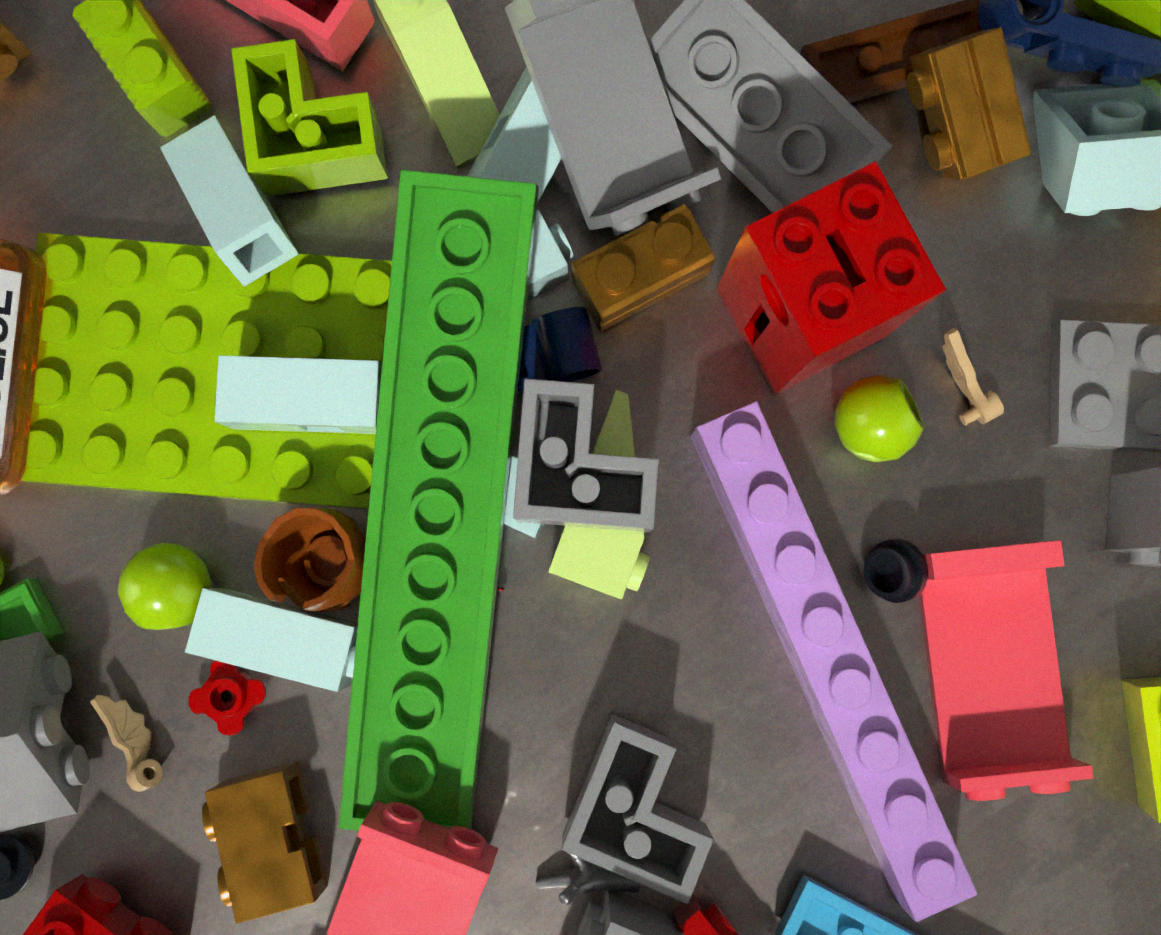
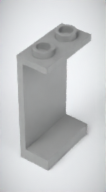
M514 0L504 7L589 230L612 227L615 236L630 232L650 222L647 211L665 204L667 212L683 204L690 206L703 199L700 188L721 180L717 167L698 172L693 171L633 0Z

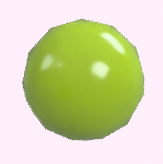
M884 375L860 378L844 390L836 406L834 419L835 430L844 448L857 458L872 462L898 460L916 446L924 430V423L919 409L903 380Z
M156 543L136 552L123 567L120 573L117 593L125 613L137 626L153 630L171 629L193 623L202 588H212L213 582L206 564L194 550L179 543Z

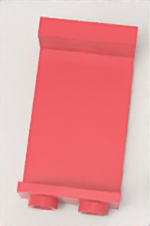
M1061 540L923 554L928 567V579L924 590L919 595L942 782L960 792H965L966 799L988 801L1006 797L1005 788L1029 786V790L1032 793L1055 794L1070 791V781L1094 779L1092 765L1071 758L1045 569L1065 566Z
M376 801L362 822L357 834L361 841L326 935H466L483 888L488 881L498 848L487 844L486 839L472 829L461 826L446 828L425 820L423 814L410 805L400 802L384 804Z

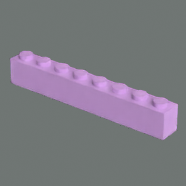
M757 401L696 427L690 437L895 901L915 922H918L978 895Z

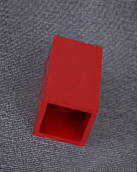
M876 161L746 226L716 288L773 396L882 341L946 291L943 282ZM765 311L770 323L760 335L755 322L762 312Z

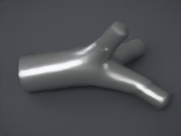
M570 853L567 854L577 868L539 875L536 878V886L539 889L566 887L559 894V901L563 905L570 904L576 897L588 892H638L641 885Z

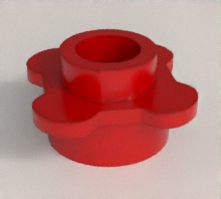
M214 661L210 666L211 675L201 688L191 691L188 697V704L193 713L206 714L214 720L221 734L227 736L235 735L243 730L245 726L244 718L254 710L256 705L261 704L265 700L266 687L261 680L254 679L247 672L239 670L237 666ZM226 690L233 694V699L229 703L222 699V694Z

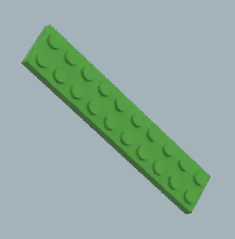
M401 170L339 829L359 831L362 822L376 801L384 804L400 802L418 809L423 814L425 820L446 828L461 826L472 829L539 187L535 183Z

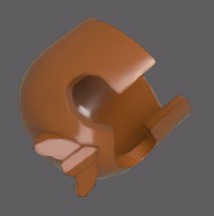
M295 508L275 518L262 536L257 546L254 561L257 584L269 600L283 603L286 596H288L298 607L310 613L348 610L349 602L361 593L366 534L353 518L337 510Z

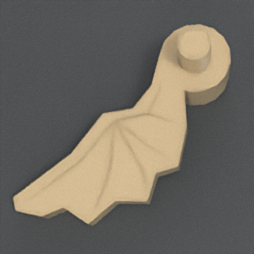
M953 328L945 332V344L942 345V348L946 355V365L952 372L953 380L969 399L970 409L959 415L962 424L966 426L975 420L985 424L1004 413V406L998 395L992 390H988L985 393L981 391L976 380V372L966 353L959 331Z
M96 695L92 697L90 703L106 725L112 745L124 751L127 760L126 781L129 787L140 792L158 785L163 777V769L156 760L146 759L150 748L151 731L144 726V715L132 711L126 700L114 702L108 696Z

